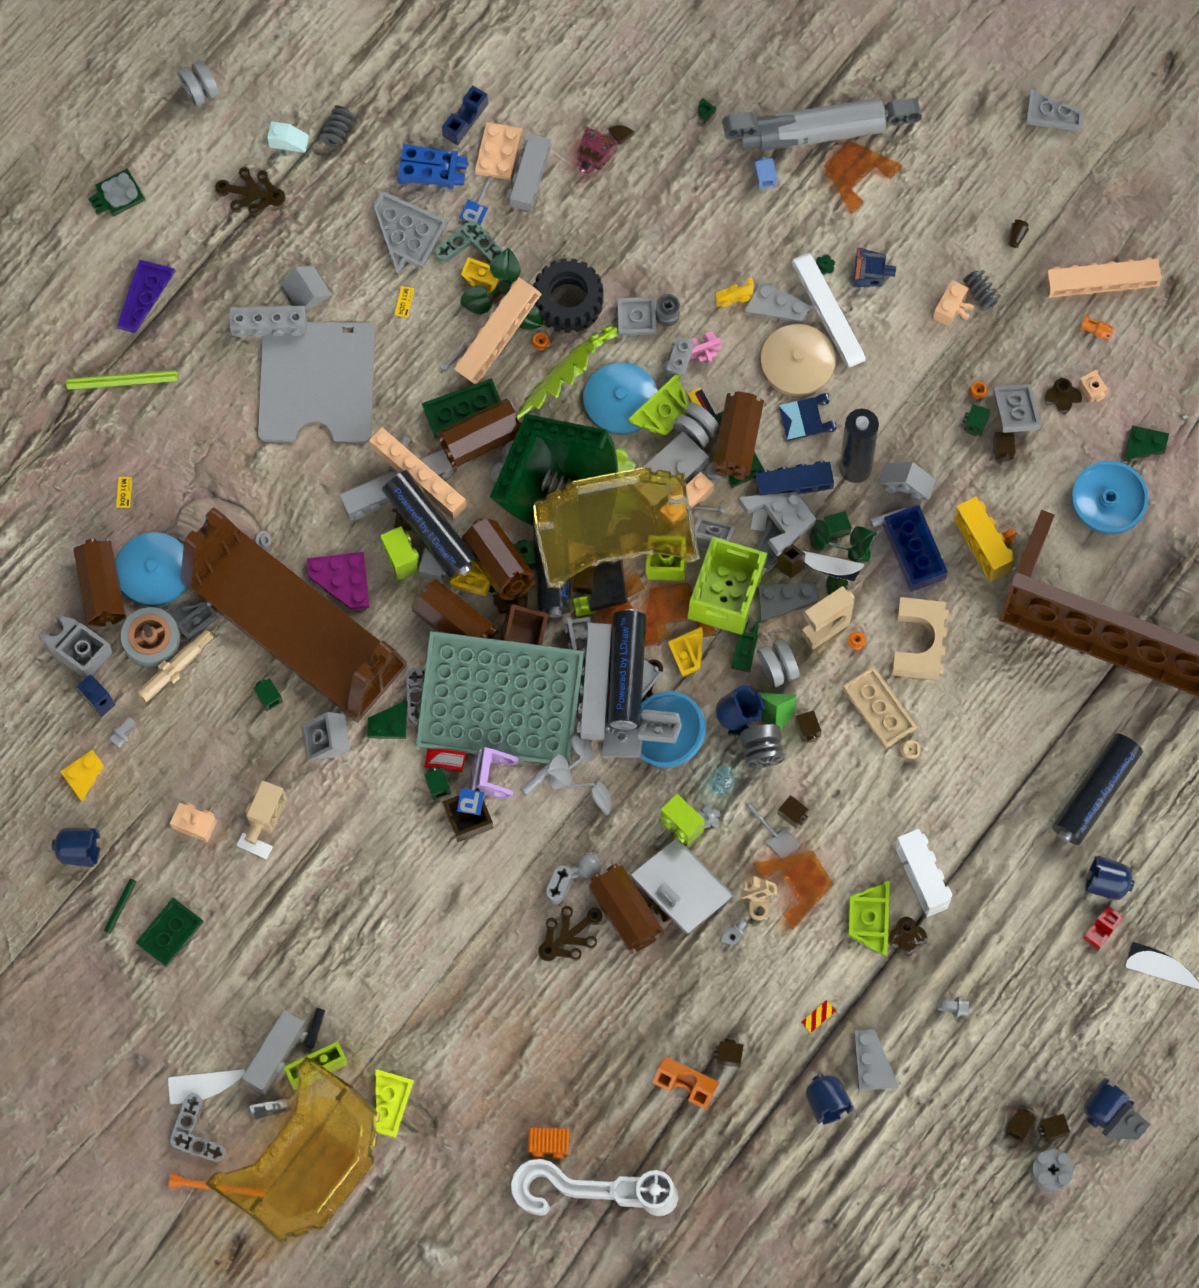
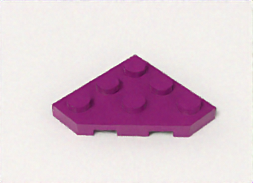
M364 552L307 558L310 580L320 585L326 592L340 600L350 610L370 608Z

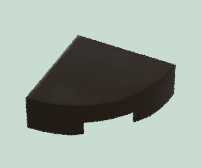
M617 125L609 128V133L619 145L634 135V131L627 126Z

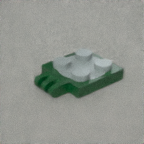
M128 168L97 183L95 187L98 193L88 198L89 202L92 203L93 209H96L97 215L109 210L113 217L145 201L144 195Z

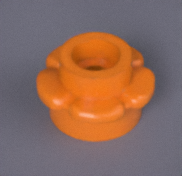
M543 332L535 334L532 340L533 347H536L537 350H544L549 347V336Z
M981 381L974 382L972 387L969 388V393L973 395L974 399L984 398L988 393L986 391L987 386Z
M1013 528L1002 533L1006 544L1016 539L1015 535L1017 532L1015 533Z
M851 632L849 634L847 643L851 648L858 650L865 646L866 638H864L862 632Z

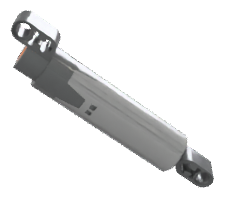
M876 98L756 117V114L753 112L733 114L724 117L722 125L727 139H740L742 151L760 148L761 151L883 133L886 130V120L892 126L910 124L920 121L922 114L919 102L915 98L891 101L885 107L882 101Z

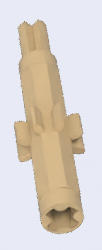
M205 630L169 662L165 660L158 665L159 671L136 693L137 696L146 703L169 682L174 684L180 679L179 672L214 638L211 633Z

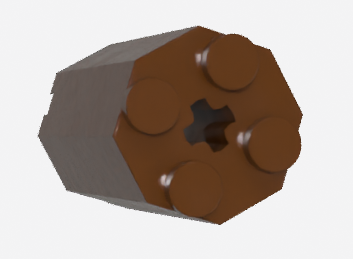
M737 391L731 396V393H727L712 467L716 470L715 474L718 476L729 475L734 476L736 479L744 480L746 476L750 475L764 400H756L757 396L754 394Z
M507 398L437 433L440 445L444 452L447 453L452 468L467 463L515 439L521 422L516 418L517 414Z
M476 519L461 538L477 558L476 564L501 599L513 600L515 599L514 595L518 593L520 596L526 594L534 584L532 577L534 573L496 520Z
M92 538L86 540L85 544L74 547V556L88 625L103 627L106 626V622L111 621L113 625L126 619L111 540L97 541Z
M437 579L428 583L425 587L428 590L424 593L420 592L412 605V612L437 632L490 639L498 632L494 624Z
M615 863L607 868V872L604 874H596L590 879L592 882L589 885L591 894L629 954H633V949L636 952L643 950L656 941V935L661 937L664 934L662 927L623 866H618Z

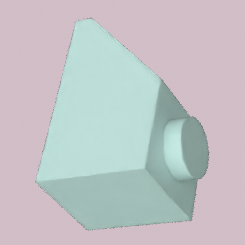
M271 121L268 133L269 147L306 152L308 134L290 124Z

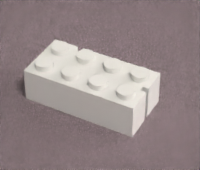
M920 829L898 837L895 849L902 863L908 861L909 864L903 867L925 916L929 917L948 909L952 893L950 888L944 885L942 870L940 868L937 869L934 863L936 862V857L933 851L929 852L926 835L924 833L921 834Z

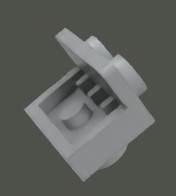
M677 336L675 344L672 343L670 348V360H666L664 366L666 378L671 379L675 374L685 375L695 341Z
M571 617L567 618L564 630L565 635L570 636L571 642H567L568 649L583 651V647L587 648V641H584V629H588V625L591 623L590 617L571 620Z
M642 710L643 722L637 734L639 740L676 743L682 728L678 713Z

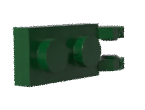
M747 620L743 635H738L731 669L750 673L758 640L757 634L760 622L755 621L752 634L746 632L748 627Z

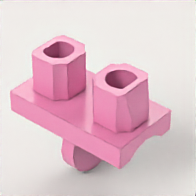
M712 331L703 335L705 343L700 345L697 338L689 339L695 341L690 361L698 358L700 362L706 360L708 364H712V358L718 356L716 351L721 349L720 344L722 342L720 337L716 338Z

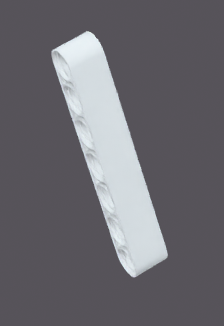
M808 252L792 259L794 270L845 366L851 368L864 362L865 355L812 255Z

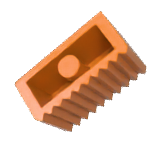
M529 1128L528 1154H532L533 1158H544V1155H552L554 1159H564V1156H568L569 1129Z

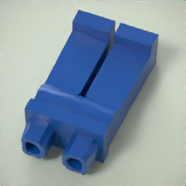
M403 144L398 174L399 184L406 185V182L448 187V189H454V185L464 186L465 174L456 173V170H466L468 158L458 156V151H452L451 153Z

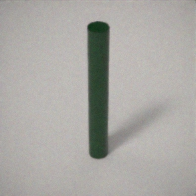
M129 879L103 930L104 932L111 934L137 881Z

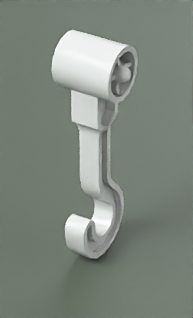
M536 1159L529 1160L521 1165L514 1173L511 1183L512 1195L517 1204L527 1213L535 1215H545L550 1209L548 1202L544 1198L533 1197L529 1193L530 1183L537 1177L547 1178L557 1190L566 1196L615 1200L619 1206L643 1207L648 1213L655 1216H665L672 1212L677 1206L679 1199L678 1191L671 1178L666 1173L658 1170L648 1171L641 1177L619 1176L614 1182L572 1180L565 1176L550 1161Z

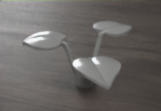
M574 732L571 737V743L579 757L568 766L566 759L562 755H556L550 761L546 773L551 775L549 776V783L554 790L564 786L567 789L571 787H591V795L594 801L608 816L611 809V797L604 784L601 782H596L595 784H571L573 777L570 769L582 759L590 762L593 757L590 742L587 739H581V733Z

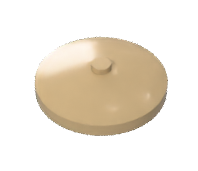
M792 324L784 326L773 332L762 348L761 369L764 377L772 387L787 395L806 396L821 390L829 382L835 369L836 357L832 343L825 334L808 325Z

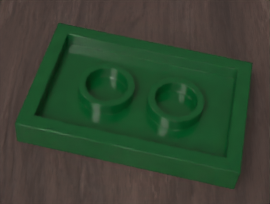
M173 897L135 943L167 968L202 926L204 921Z

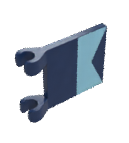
M828 393L779 405L787 441L823 432L836 431V422L834 420L822 424L818 405L829 404Z

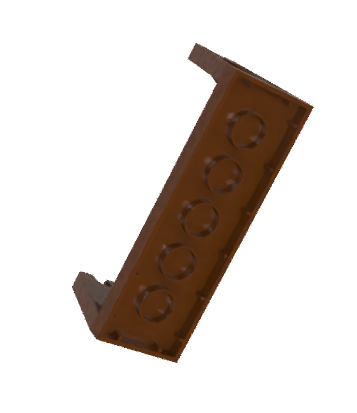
M213 507L205 515L206 520L203 526L197 532L192 530L184 540L181 569L182 584L204 602H208L214 610L350 718L359 723L407 667L406 660L384 640L380 641L250 539L224 514Z
M1041 509L1010 586L999 621L1199 697V641L1035 580L1037 561L1055 514Z

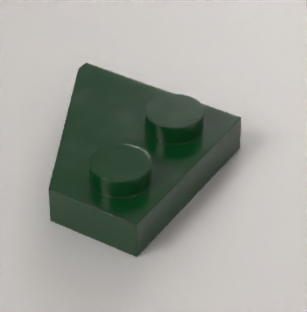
M1132 425L1124 461H1130L1138 457L1145 458L1150 455L1164 454L1169 433Z
M403 701L368 717L367 738L406 739L407 701Z

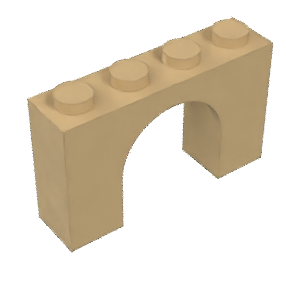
M843 586L805 611L804 618L809 625L802 629L801 636L812 650L850 625L855 598L851 591H846Z
M900 597L897 621L924 625L932 633L934 643L930 649L923 653L915 654L895 651L892 668L893 676L938 680L939 674L943 675L944 663L940 662L941 656H945L946 645H942L943 638L947 636V627H944V620H948L949 615L946 602Z

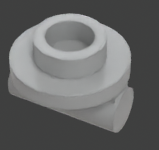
M259 530L254 537V542L265 550L270 546L271 537L268 532Z

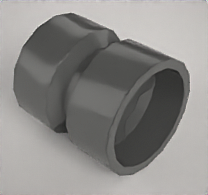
M665 294L660 296L656 302V319L663 326H673L680 317V302L676 296Z

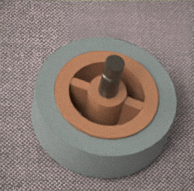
M147 607L133 612L125 620L121 629V642L127 656L134 663L144 667H157L164 660L168 662L174 657L180 645V633L175 620L169 613L159 608Z

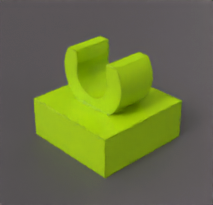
M591 595L573 598L576 618L595 615V611L591 612L589 609Z

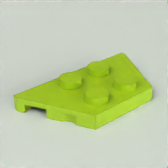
M675 374L627 419V422L662 437L666 436L673 429L672 422L679 414L684 415L683 410L689 404L686 401L685 390L682 389L679 380L681 378L680 375Z
M885 881L876 887L866 889L862 893L850 896L848 937L883 956L888 955L890 881Z

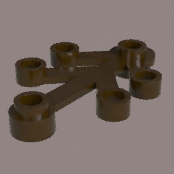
M247 167L240 168L239 176L245 180L249 188L230 185L226 180H220L215 185L216 193L219 196H227L229 193L246 196L240 201L233 200L231 202V210L235 213L240 212L243 207L250 204L248 207L249 214L257 216L260 211L270 205L281 206L286 199L284 191L274 188L268 179L267 172L264 170L257 173V180L264 184L267 191L259 189L250 176V170ZM246 171L248 173L247 175H242V172ZM261 175H265V176H266V177L263 178V179L259 178ZM220 185H226L225 188H219ZM279 195V198L275 199L273 198V196ZM258 198L265 199L264 201H262V202L259 203L258 205L255 204V203H252L253 201L257 200ZM235 204L239 205L238 208H233ZM257 208V211L252 212L251 209Z
M564 906L561 909L562 925L560 938L553 942L557 920L555 918H548L546 920V940L539 946V957L544 961H552L556 957L571 958L573 961L580 960L582 956L580 949L573 948L570 951L559 948L564 944L594 949L597 946V939L594 936L587 938L575 936L590 924H600L602 912L597 908L590 909L587 912V917L569 930L573 910L570 906ZM568 909L571 911V913L569 915H565L563 913L564 910ZM597 913L598 917L594 919L591 917V914ZM550 921L555 922V926L549 927L548 923ZM594 940L595 944L590 946L587 942ZM546 948H550L552 952L550 954H546L544 950ZM574 951H577L579 953V956L573 957L572 953Z

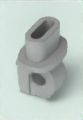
M129 717L120 728L115 727L112 729L113 733L108 739L118 748L124 743H128L127 736L133 731L135 721Z
M740 919L737 925L733 924L729 927L721 941L729 945L737 944L740 941L741 934H745L743 929L748 922ZM731 934L735 935L734 940L730 938Z
M957 997L954 1001L942 1000L937 1002V1010L952 1012V1015L956 1018L960 1015L968 1016L969 1001L961 1000V997Z

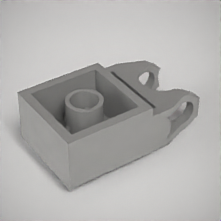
M58 614L56 616L57 622L62 625L63 631L57 636L40 633L38 635L39 640L47 646L51 655L85 679L90 674L93 676L113 654L110 644L82 623Z

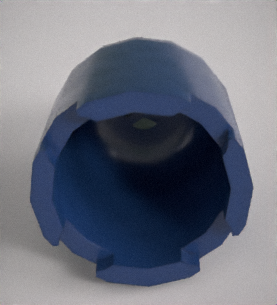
M742 685L718 701L715 713L719 723L724 728L736 731L761 719L762 710L765 709L759 692L755 693L750 689L749 685Z
M63 828L60 830L56 839L52 840V851L55 852L57 860L67 865L94 867L93 864H97L100 854V847H97V839H100L99 830L97 828Z
M1095 856L1089 871H1092L1091 879H1086V892L1113 900H1120L1126 896L1128 891L1131 892L1133 890L1135 881L1132 880V872L1128 866L1103 856Z
M819 1074L812 1079L813 1081L806 1089V1097L818 1124L823 1123V1125L833 1123L841 1119L839 1115L844 1112L849 1114L853 1111L854 1106L837 1077Z
M1106 1078L1100 1082L1084 1104L1085 1114L1089 1117L1087 1122L1095 1128L1100 1126L1105 1129L1125 1104H1128L1131 1108L1135 1104V1102L1129 1100L1130 1097L1116 1085L1112 1087L1108 1084L1109 1080Z

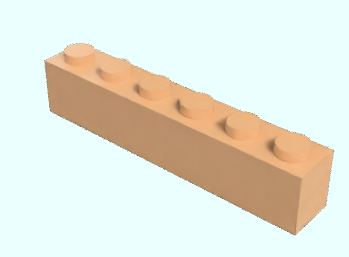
M1144 258L1139 261L1129 259L1120 263L1110 261L1100 265L1091 263L1081 267L1078 265H1072L1068 268L1053 267L1047 270L1046 274L1049 298L1158 287L1162 279L1159 260L1153 258Z
M521 278L514 281L507 295L500 300L497 309L490 314L488 322L479 330L476 339L469 344L464 356L457 361L454 370L472 383H479L542 294Z
M381 428L369 440L370 448L398 473L409 470L433 503L454 520L466 508V499L384 428Z

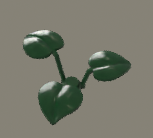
M506 248L502 253L495 256L490 263L492 275L500 279L496 288L487 294L484 286L476 285L470 287L463 293L460 300L464 308L475 314H485L492 307V301L489 297H492L499 289L504 293L509 292L512 283L519 278L521 273L519 262L510 248ZM534 304L519 328L533 330L543 326L541 312L536 304Z
M816 520L811 528L810 541L816 551H823L827 544L849 550L848 558L853 562L866 563L871 558L870 547L877 533L865 527L857 526L850 535L852 547L828 541L831 537L829 525L823 520ZM828 575L826 581L828 595L842 586L847 591L848 580Z

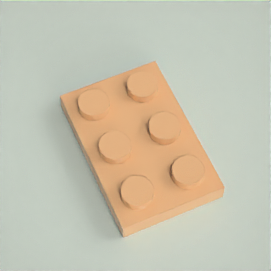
M486 122L475 174L511 181L522 136V128Z

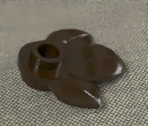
M1059 378L1055 381L1053 387L1047 390L1044 401L1045 405L1055 404L1059 412L1067 414L1071 410L1072 403L1082 402V394L1079 389L1072 386L1068 379ZM1060 386H1065L1066 389H1065V390H1061L1059 387H1060Z
M902 917L898 920L896 928L890 932L888 941L890 946L900 945L901 950L907 956H911L917 948V943L927 944L928 937L926 931L922 927L916 926L912 918ZM905 923H908L910 925V928L908 930H904L903 925Z

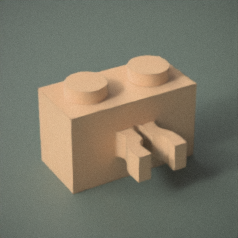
M952 280L935 309L933 319L949 327L957 314H960L963 319L968 320L970 315L965 313L964 310L971 312L974 310L973 305L963 303L967 297L968 287Z
M179 803L170 825L174 830L207 843L217 821L214 814L207 810L201 812L196 810V807L190 803H185V805Z

